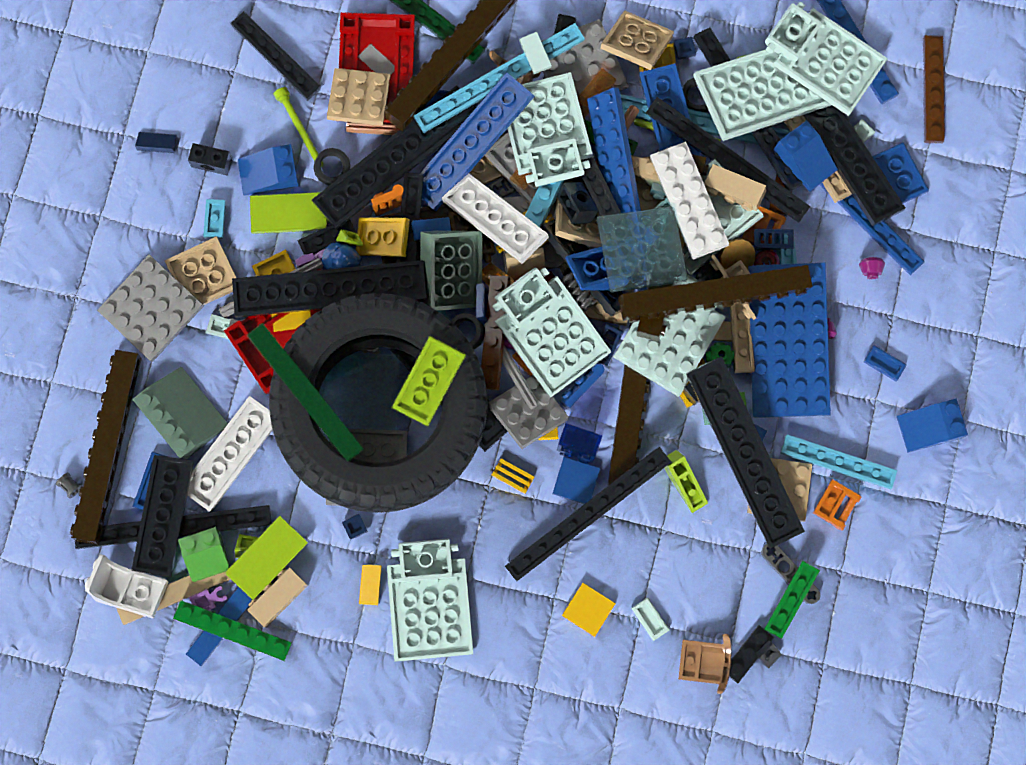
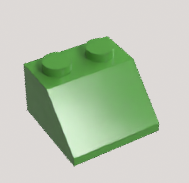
M216 527L178 539L192 582L226 572L230 568L222 536Z

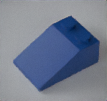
M807 120L781 139L773 149L781 157L780 159L790 167L794 175L803 182V185L809 192L838 170L820 135Z
M291 144L271 147L237 159L243 196L299 187Z
M618 243L566 256L567 263L581 290L611 291L625 287L633 275Z
M957 398L896 416L907 453L959 440L968 435Z

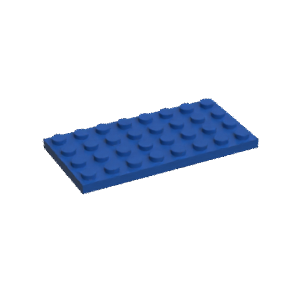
M825 262L748 266V271L752 274L808 265L813 286L804 295L796 296L795 293H792L786 298L778 299L777 296L770 297L771 299L759 302V299L752 300V303H749L750 309L757 318L754 321L750 318V335L753 343L755 369L751 373L753 418L831 416Z

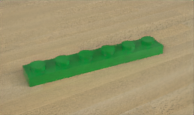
M180 600L173 617L175 620L285 661L292 644L290 641Z

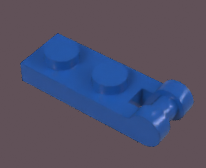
M596 363L588 369L585 375L579 376L575 381L576 384L562 394L563 398L560 400V403L565 407L571 408L604 373V366Z

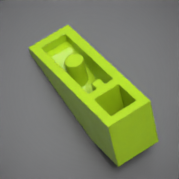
M677 450L668 454L667 457L671 460V463L664 469L690 512L693 513L708 504V501L685 456Z

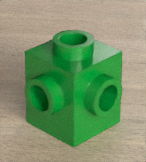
M724 342L714 343L706 351V362L708 363L718 358V354L724 353L723 360L727 368H729L731 362H734V351L731 350L730 345H725Z

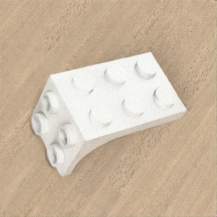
M100 554L93 563V571L86 580L85 590L96 602L154 619L168 581L149 574L131 571V569L120 566L109 560L105 555Z

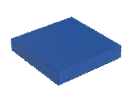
M563 457L552 495L585 504L592 498L600 468Z

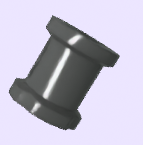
M67 472L57 480L56 485L67 493L68 498H73L78 494L81 484H77Z

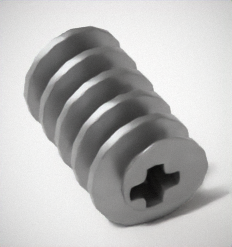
M572 271L561 279V282L583 312L597 302V300H593L594 297L588 294L589 290L580 289Z

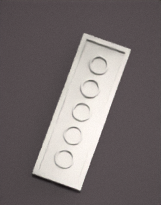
M684 142L650 155L692 259L729 246L728 239L687 143Z
M467 174L442 197L445 204L520 263L527 260L549 238L548 233L471 174Z
M249 396L193 469L187 496L209 512H212L273 431L269 409Z

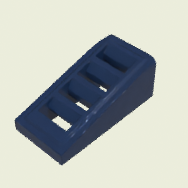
M754 229L755 250L794 249V230ZM769 235H772V244H769ZM776 235H780V244H776ZM784 235H788V244H784ZM761 236H764V243H761Z
M608 323L603 329L601 338L603 340L604 338L612 340L614 344L605 342L608 348L611 349V353L607 355V359L603 358L599 361V363L608 366L624 333L623 330ZM608 330L617 334V337L615 338L607 334Z

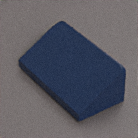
M139 132L135 148L137 151L175 153L177 135Z

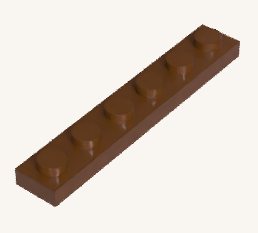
M925 35L923 37L924 143L943 144V36Z
M490 276L486 313L488 322L485 323L481 360L486 390H499L505 335L495 321L504 315L505 312L502 309L496 312L492 306L497 303L495 296L510 286L511 278L509 276Z

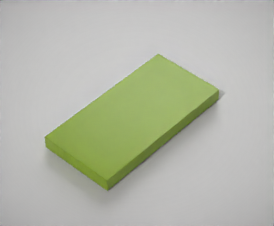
M321 192L250 196L251 233L319 231L326 228L327 219L312 202V199Z
M430 336L392 408L429 426L466 354Z
M279 516L225 574L254 600L308 542Z

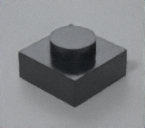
M768 640L755 655L769 669L782 654Z

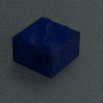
M565 423L556 451H559L561 456L567 458L571 456L577 457L581 463H593L603 435Z

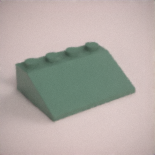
M421 232V260L424 261L427 300H421V303L437 311L476 307V284L482 283V232Z
M182 367L148 386L132 399L180 459L187 460L228 425Z

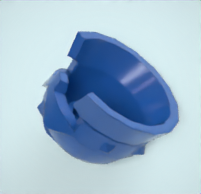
M332 243L326 247L322 254L323 270L361 266L362 257L350 244Z

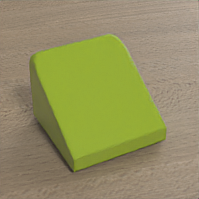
M341 230L336 239L337 242L350 244L351 246L363 245L357 233Z
M239 534L235 546V558H239L258 537Z

